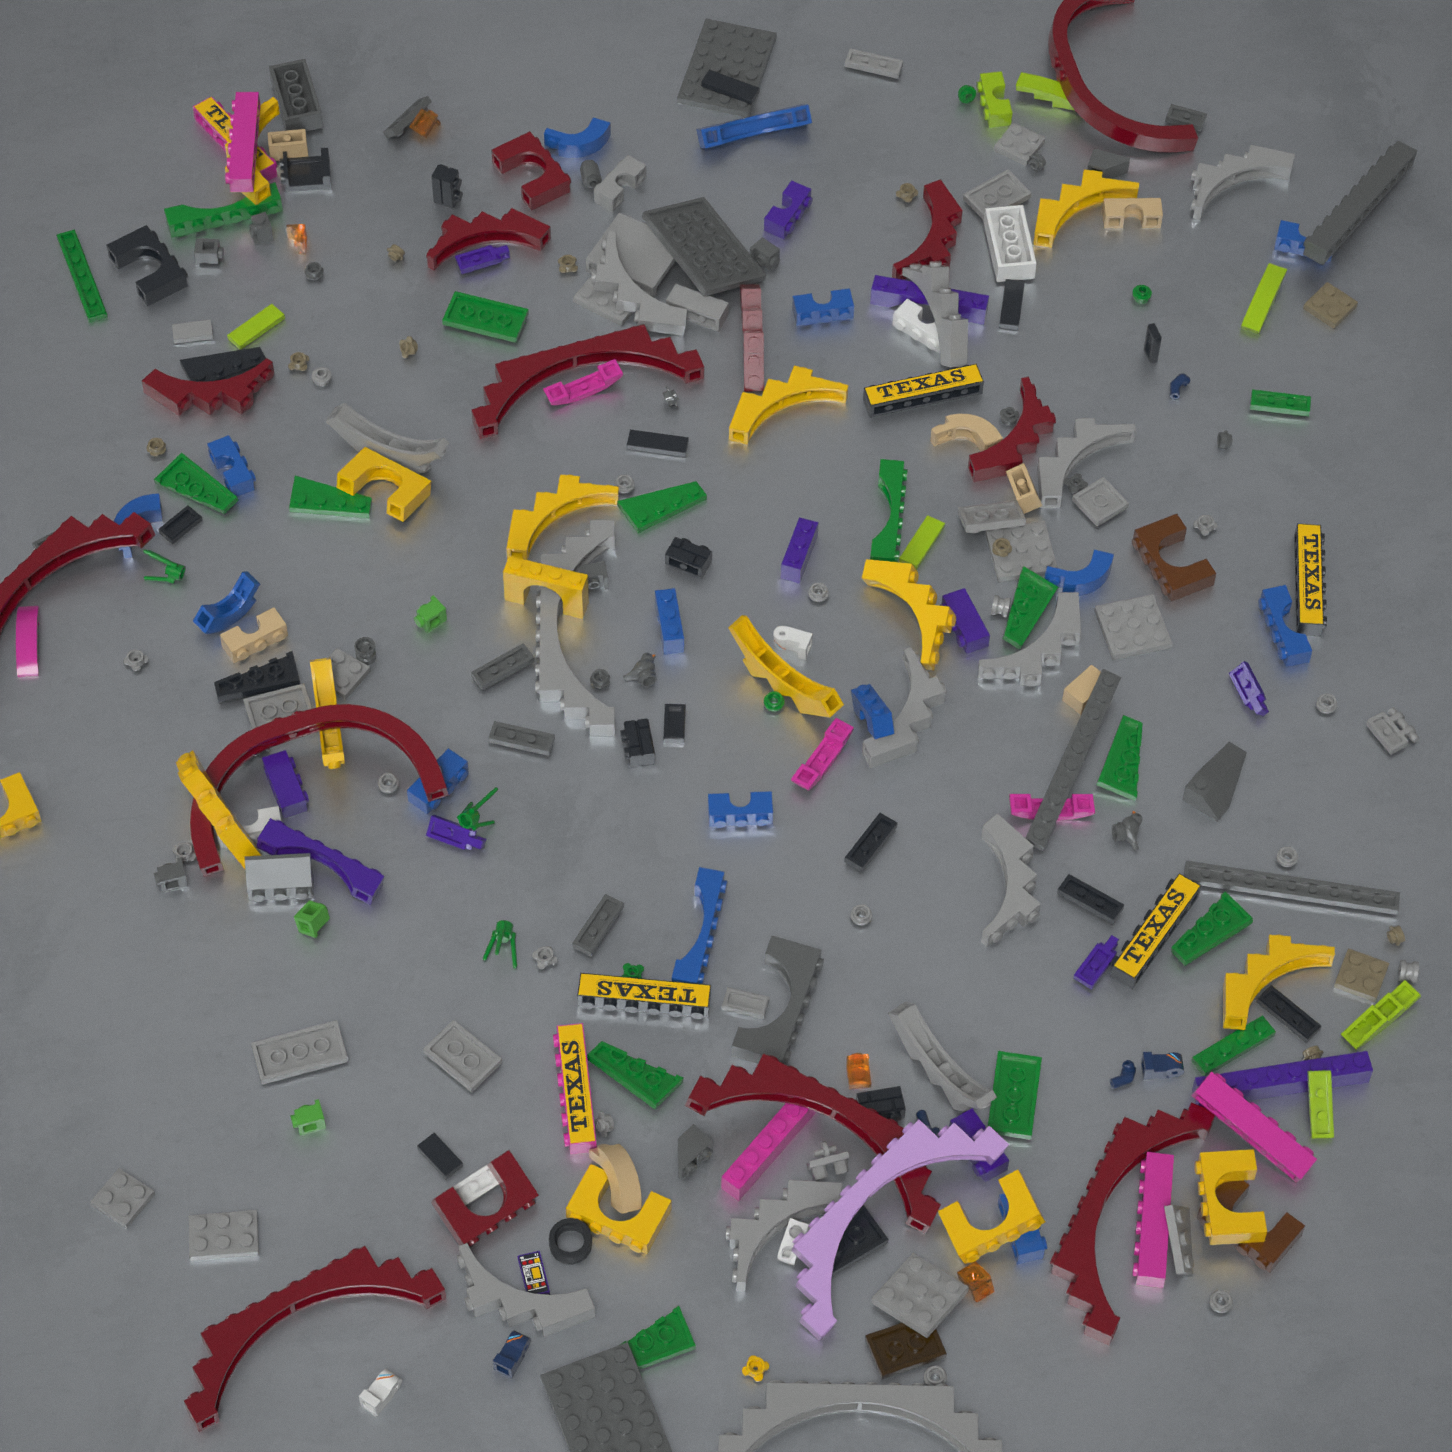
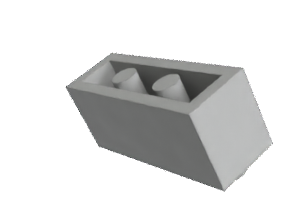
M675 284L666 299V304L687 309L686 320L716 331H720L728 317V302L711 296H703L700 292L685 286Z

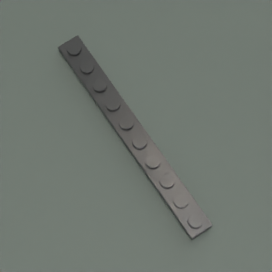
M1102 669L1025 837L1035 848L1042 851L1048 842L1122 678L1105 669Z
M1193 861L1185 862L1184 876L1201 886L1397 915L1399 911L1400 892Z

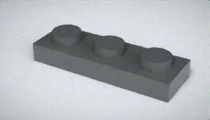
M426 96L415 101L383 132L386 138L393 136L397 138L404 133L403 129L406 126L412 125L418 115H422L428 110L427 106L432 103L431 99Z
M523 643L472 671L471 677L483 691L534 663L535 657Z
M494 721L488 737L489 743L546 756L550 755L555 740V734Z
M605 894L573 941V948L592 956L623 910L624 903Z

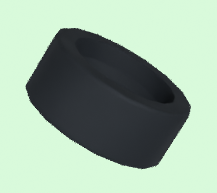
M567 1218L560 1220L550 1230L549 1248L551 1254L556 1260L564 1264L580 1263L591 1252L592 1235L590 1228L579 1219ZM565 1231H577L582 1234L584 1238L583 1246L573 1252L560 1249L557 1244V1238Z

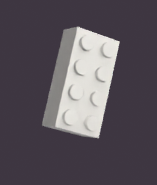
M1023 205L985 208L984 228L996 281L1035 279L1036 259Z

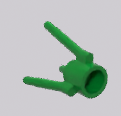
M143 550V553L166 564L165 574L168 575V577L144 576V580L163 581L174 584L175 580L181 581L183 579L186 566L172 562L151 550Z
M495 787L474 807H472L473 802H470L462 813L457 816L459 824L463 828L476 830L480 827L495 824L494 820L478 823L480 814L477 810L498 791V788Z
M506 920L497 922L496 929L492 931L491 939L483 956L484 961L487 960L495 940H497L495 955H499L501 944L507 943L510 940L513 968H517L516 933L513 932V924Z

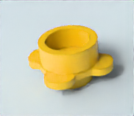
M752 1355L748 1358L747 1365L742 1368V1373L744 1376L749 1375L756 1382H760L763 1380L764 1372L769 1370V1363L763 1361L760 1357Z

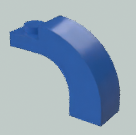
M593 117L589 126L584 131L576 134H566L546 128L544 132V146L559 150V156L564 158H582L599 151L610 138L611 123Z
M159 493L144 495L131 500L120 509L114 522L118 525L122 524L123 520L133 512L149 523L163 522ZM132 547L118 548L119 551L123 550L124 558H132Z
M1094 550L1089 565L1079 571H1067L1047 566L1045 579L1059 588H1063L1062 592L1079 593V596L1092 593L1099 589L1108 579L1114 554Z
M248 571L242 572L233 589L224 599L215 604L201 605L193 622L205 634L217 633L227 629L239 621L256 602L253 596L260 583Z

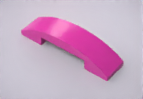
M614 359L597 366V372L565 385L560 381L543 388L551 405L569 404L588 398L608 388L623 376V372Z
M39 606L18 607L16 665L18 677L39 676Z
M835 718L826 730L824 739L805 765L801 764L791 778V781L808 791L811 790L835 762L851 736L854 727Z
M1009 794L1011 814L1034 820L1043 798H1031V794ZM1072 794L1071 798L1066 799L1057 821L1094 815L1093 794Z

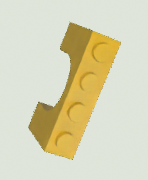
M366 447L337 473V488L352 496L365 484L373 480H387L396 484L399 488L387 499V514L402 522L431 493V480Z
M512 556L508 557L503 570L504 598L506 601L524 605L530 591V586H543L553 590L561 597L564 615L583 619L589 604L587 574Z
M18 772L1 779V786L9 806L6 813L0 818V839L12 836L25 828L34 827L41 822L39 811L21 773Z
M1254 1149L1200 1152L1194 1167L1195 1174L1200 1177L1198 1194L1203 1197L1201 1214L1206 1217L1204 1234L1205 1237H1209L1210 1245L1264 1242L1267 1235L1264 1211L1232 1212L1219 1203L1215 1194L1216 1188L1225 1182L1255 1179L1257 1165Z
M590 1164L566 1207V1218L579 1219L586 1223L594 1234L599 1235L601 1233L609 1237L614 1243H623L629 1246L634 1252L648 1254L672 1210V1200L651 1191L642 1209L635 1217L626 1221L609 1219L599 1208V1204L610 1185L608 1177L603 1169Z
M1019 1170L998 1179L1008 1199L1009 1210L1005 1220L996 1228L990 1230L974 1228L958 1201L938 1211L956 1252L964 1264L977 1261L980 1256L998 1250L1001 1245L1019 1239L1022 1234L1037 1230L1045 1223L1044 1217Z

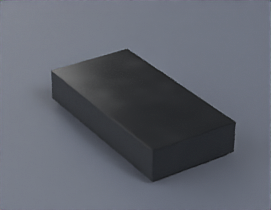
M1155 323L1148 324L1143 349L1151 364L1158 361L1162 339Z
M187 505L158 529L159 534L174 544L202 521V516Z
M665 704L663 743H684L686 704Z
M435 1132L417 1145V1149L445 1179L463 1167V1162Z

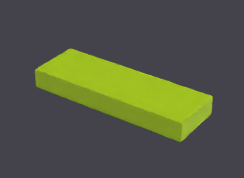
M270 304L227 335L228 340L239 350H242L283 321L285 314L273 304Z
M927 515L900 556L899 562L912 564L917 570L945 528V523Z
M1331 1070L1307 1071L1310 1138H1334Z

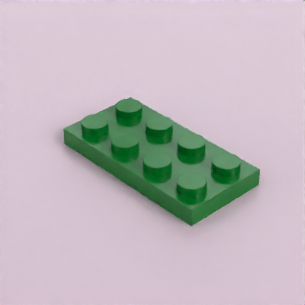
M455 291L442 319V324L517 343L529 315V309Z
M998 1051L993 1091L997 1098L991 1101L988 1127L990 1126L999 1135L1031 1140L1042 1057Z

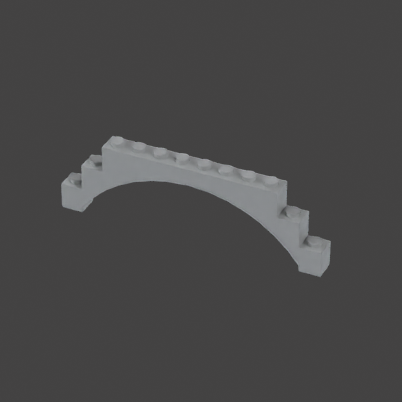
M590 520V528H586V537H566V545H562V554H541V562L537 563L581 573L582 564L591 563L608 549H615L614 520ZM537 585V591H540V595L536 596L537 608H540V612H536V625H540V629H536V642H540V646H536V659H540V664H536V676H539V681H535V693H539L540 702L560 701V711H564L565 719H585V728H589L590 736H615V708L606 706L583 687L572 673L561 651L557 632L559 614L563 603L561 597L553 590Z
M775 1380L771 1383H766V1409H761L758 1406L743 1409L742 1435L727 1432L719 1435L718 1452H754L768 1439L798 1422L835 1412L866 1411L888 1414L917 1423L950 1442L960 1452H1002V1440H996L991 1437L978 1440V1413H972L968 1410L954 1413V1386H948L943 1383L925 1386L922 1383H914L912 1385H901L900 1383L878 1385L875 1382H867L865 1384H855L853 1382L831 1384L828 1381H821L815 1384L806 1381L785 1383L781 1380Z

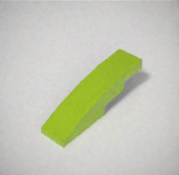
M1021 72L1016 83V91L1034 93V99L1052 101L1053 107L1074 110L1067 100L1060 82Z
M1271 263L1268 264L1241 325L1242 329L1260 334L1265 319H1267L1271 307L1274 305L1287 269Z
M1404 980L1393 992H1388L1377 1004H1372L1341 1033V1036L1353 1048L1358 1050L1400 1017L1421 998V995Z

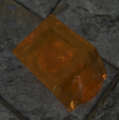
M421 109L409 128L427 138L435 124L440 126L441 122L437 119L438 115L433 111L428 110L426 112Z
M305 224L286 225L288 240H293L294 247L298 249V255H306L307 232Z
M854 1053L847 1056L846 1071L849 1090L871 1088L869 1055Z
M976 1261L957 1272L958 1279L969 1287L975 1302H979L994 1292L990 1274Z

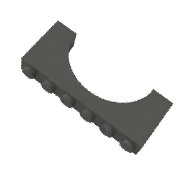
M771 936L765 952V964L773 967L783 975L789 985L791 998L785 1011L770 1024L749 1029L738 1027L732 1043L731 1056L758 1064L762 1055L766 1054L775 1056L783 1064L789 1063L792 1051L789 1050L791 1044H796L798 1037L796 1029L798 1026H802L805 1014L802 1012L804 1007H809L811 1000L810 990L815 989L818 977H815L817 971L821 972L824 959L821 958V949Z

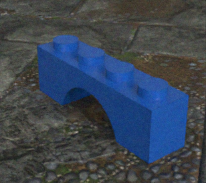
M1286 585L1263 589L1258 603L1260 610H1263L1265 613L1267 627L1271 628L1272 640L1274 643H1277L1279 658L1284 661L1286 667L1309 663L1312 649L1306 634L1292 631L1283 621V617L1290 613L1292 599Z

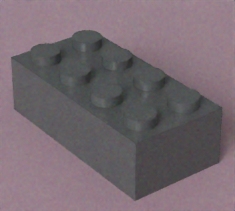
M306 59L269 66L271 84L276 100H278L285 131L298 129L311 131L323 128L322 112Z

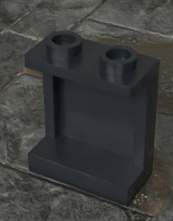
M321 148V156L288 158L287 151L283 152V159H280V170H284V173H280L281 185L285 184L286 192L332 189L328 148Z

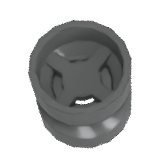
M369 637L359 638L354 645L356 659L366 665H371L376 660L375 643Z

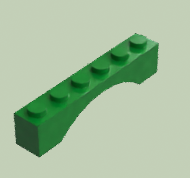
M276 182L269 184L271 196L257 205L245 197L233 204L218 208H195L183 204L165 208V219L171 238L249 220L251 216L264 212L267 215L283 212L282 201Z
M880 459L878 488L883 492L888 501L890 518L884 529L872 539L870 560L899 562L900 550H896V546H900L901 534H897V532L902 530L903 518L899 517V513L903 514L904 501H901V497H905L906 485H902V482L907 481L908 469H904V461Z

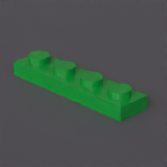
M1262 1015L1248 1023L1245 1030L1233 1032L1193 1056L1191 1061L1203 1076H1207L1275 1036L1276 1031Z

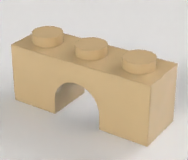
M1104 198L1102 208L1104 228H1123L1124 219L1127 217L1138 218L1141 221L1142 228H1161L1163 218L1161 198Z
M274 607L256 616L259 630L255 633H244L239 626H236L220 634L222 647L233 663L245 660L248 656L262 651L267 646L280 642L288 636L287 625Z

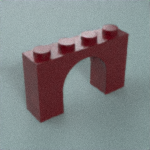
M530 131L491 150L492 163L501 174L526 164L535 165L544 170V173L539 178L521 186L522 200L531 211L570 193V176L562 171L560 164L553 160L548 149H544L539 138L534 137Z
M510 1150L487 1165L503 1192L501 1208L495 1214L489 1216L474 1214L465 1206L454 1187L449 1188L431 1201L459 1246L467 1243L471 1247L480 1241L478 1236L484 1232L489 1235L499 1228L497 1224L502 1220L507 1223L517 1216L516 1211L522 1207L524 1210H527L536 1204L534 1199L539 1194Z

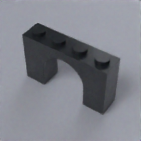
M147 225L106 245L108 256L117 269L140 259H153L161 264L157 271L135 282L137 294L147 307L188 287L186 280L188 274L183 267L180 268L176 257L169 254L167 246L159 241L154 230L151 231Z

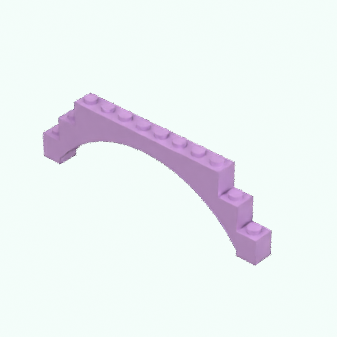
M920 1120L915 1124L910 1122L902 1130L904 1135L899 1140L895 1137L887 1145L889 1150L884 1155L879 1153L871 1162L873 1166L868 1171L863 1169L855 1178L857 1182L852 1187L850 1185L846 1186L840 1193L842 1197L837 1202L833 1200L824 1209L826 1214L821 1219L817 1216L808 1225L810 1230L805 1235L801 1232L793 1240L795 1245L792 1248V1252L810 1268L809 1270L804 1268L796 1277L798 1279L796 1287L814 1304L812 1306L809 1303L801 1311L803 1316L800 1319V1323L819 1341L837 1322L833 1317L831 1303L832 1271L840 1240L854 1215L883 1186L914 1169L952 1160L986 1161L992 1165L1006 1151L1009 1144L990 1126L985 1131L981 1128L972 1137L975 1140L973 1141L955 1123L950 1127L945 1125L937 1134L938 1138Z

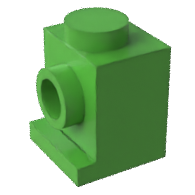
M434 595L430 597L431 601L419 607L416 611L417 616L414 617L416 625L419 628L422 627L427 633L447 620L446 608Z
M309 900L294 916L299 933L316 938L318 936L317 932L330 919V916L324 904Z
M319 1099L314 1100V1105H303L294 1110V1115H290L293 1128H298L300 1135L326 1129Z

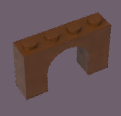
M1178 514L1135 529L1132 539L1134 549L1139 551L1143 563L1148 565L1154 580L1159 582L1163 594L1167 595L1171 602L1213 586L1216 578V572L1207 558L1184 567L1172 566L1161 558L1159 552L1162 549L1185 540L1187 528Z
M1244 1180L1225 1182L1215 1190V1194L1219 1203L1224 1208L1233 1212L1246 1197L1250 1185ZM1200 1208L1197 1219L1204 1227L1206 1217L1202 1216ZM1286 1212L1275 1227L1267 1232L1264 1242L1231 1245L1241 1255L1252 1259L1257 1267L1271 1273L1302 1236L1305 1225Z

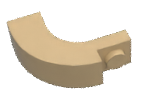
M971 414L946 416L945 424L937 425L931 429L930 439L933 446L953 439H966L973 442L980 452L1003 440L994 425L981 417Z
M601 1144L597 1148L589 1149V1158L599 1164L608 1177L611 1190V1206L621 1214L642 1209L638 1175L627 1151L620 1144L611 1146Z

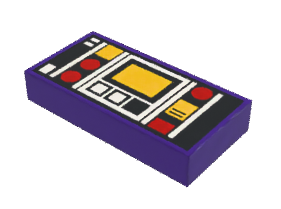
M540 1251L518 1255L517 1258L525 1291L534 1294L550 1295Z

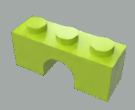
M1002 71L981 73L979 81L976 82L977 92L981 94L980 105L981 107L984 106V120H987L989 128L1010 126L1012 122L1009 99H998L1004 98L1005 81Z

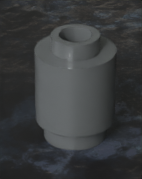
M593 160L583 161L580 167L583 184L585 187L595 188L598 183L602 182L598 164Z

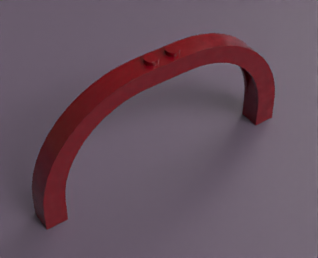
M1063 0L1056 11L1051 25L1048 47L1051 65L1055 69L1057 81L1060 82L1062 90L1074 110L1093 128L1125 145L1154 152L1194 151L1198 136L1193 124L1174 126L1151 125L1134 121L1114 112L1090 92L1076 65L1067 37V28L1071 22L1090 9L1104 5L1134 3L1135 0Z
M335 704L320 706L306 711H296L284 718H275L271 722L256 727L236 738L214 758L206 769L207 775L219 794H221L225 784L234 772L247 760L266 749L324 730L338 728L359 729L389 740L405 753L418 772L428 802L448 796L447 787L437 760L421 736L400 719L386 712L361 705ZM193 798L190 816L191 839L203 877L223 871L224 868L216 846L214 826L200 810L196 799Z

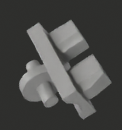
M826 1141L820 1142L821 1149L814 1150L815 1157L823 1155V1158L809 1161L806 1164L807 1169L812 1171L815 1180L818 1181L828 1178L827 1165L833 1164L836 1175L847 1173V1160L850 1157L848 1151L830 1156V1153L837 1152L836 1146L828 1147Z

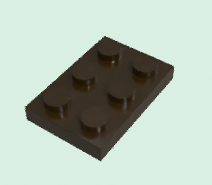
M900 1323L865 1335V1341L881 1379L944 1359L947 1356L936 1329L926 1338L904 1323Z

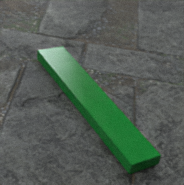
M75 229L56 234L89 323L108 318Z

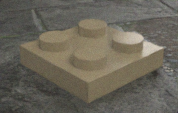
M1327 282L1304 304L1303 309L1335 329L1357 307L1358 301Z
M1348 948L1334 988L1376 1002L1390 963Z

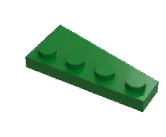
M183 453L179 454L153 479L155 484L223 514L239 501L236 495Z
M299 476L294 477L289 512L370 518L371 497L357 493L352 496L337 487Z
M697 481L619 500L617 501V506L637 533H640L707 500V494Z
M1023 566L1002 639L1020 650L1058 586Z
M1123 715L1096 785L1135 801L1138 794V767L1140 764L1139 754L1143 723Z
M1225 891L1221 895V899L1217 903H1213L1209 907V911L1196 921L1195 926L1191 930L1188 929L1171 947V952L1186 966L1251 925L1253 918Z
M603 1041L587 1054L588 1061L653 1109H656L683 1083L684 1077L666 1073V1069L648 1065L646 1060L639 1057L638 1059L627 1055V1052Z
M680 1306L674 1308L665 1317L662 1316L647 1329H642L636 1333V1336L629 1341L621 1343L628 1342L639 1370L696 1349L695 1342Z

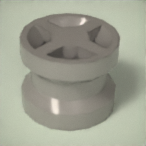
M995 595L991 615L999 614L1007 618L1011 598L1003 599L999 595Z
M1400 960L1398 981L1410 980L1411 983H1417L1419 962L1407 963L1405 960Z

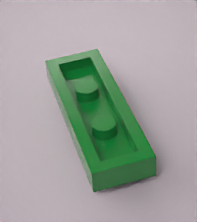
M1252 389L1250 410L1309 417L1311 396Z

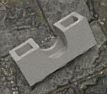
M627 155L624 160L619 161L617 167L612 172H609L601 183L595 186L593 191L594 202L613 213L624 201V188L620 186L627 185L636 189L646 179V165Z

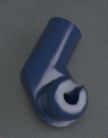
M1181 373L1171 381V399L1180 398V387L1182 385L1187 386L1190 383L1189 376Z
M1124 1061L1120 1076L1110 1079L1112 1089L1128 1085L1133 1081L1136 1073L1133 1061Z
M919 1110L916 1113L917 1121L920 1120L939 1138L937 1134L940 1132V1129L938 1127L931 1128L926 1111Z

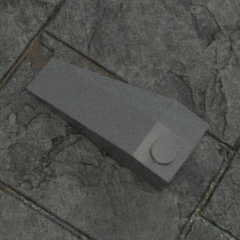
M1229 741L1185 786L1182 800L1218 822L1230 807L1247 752Z

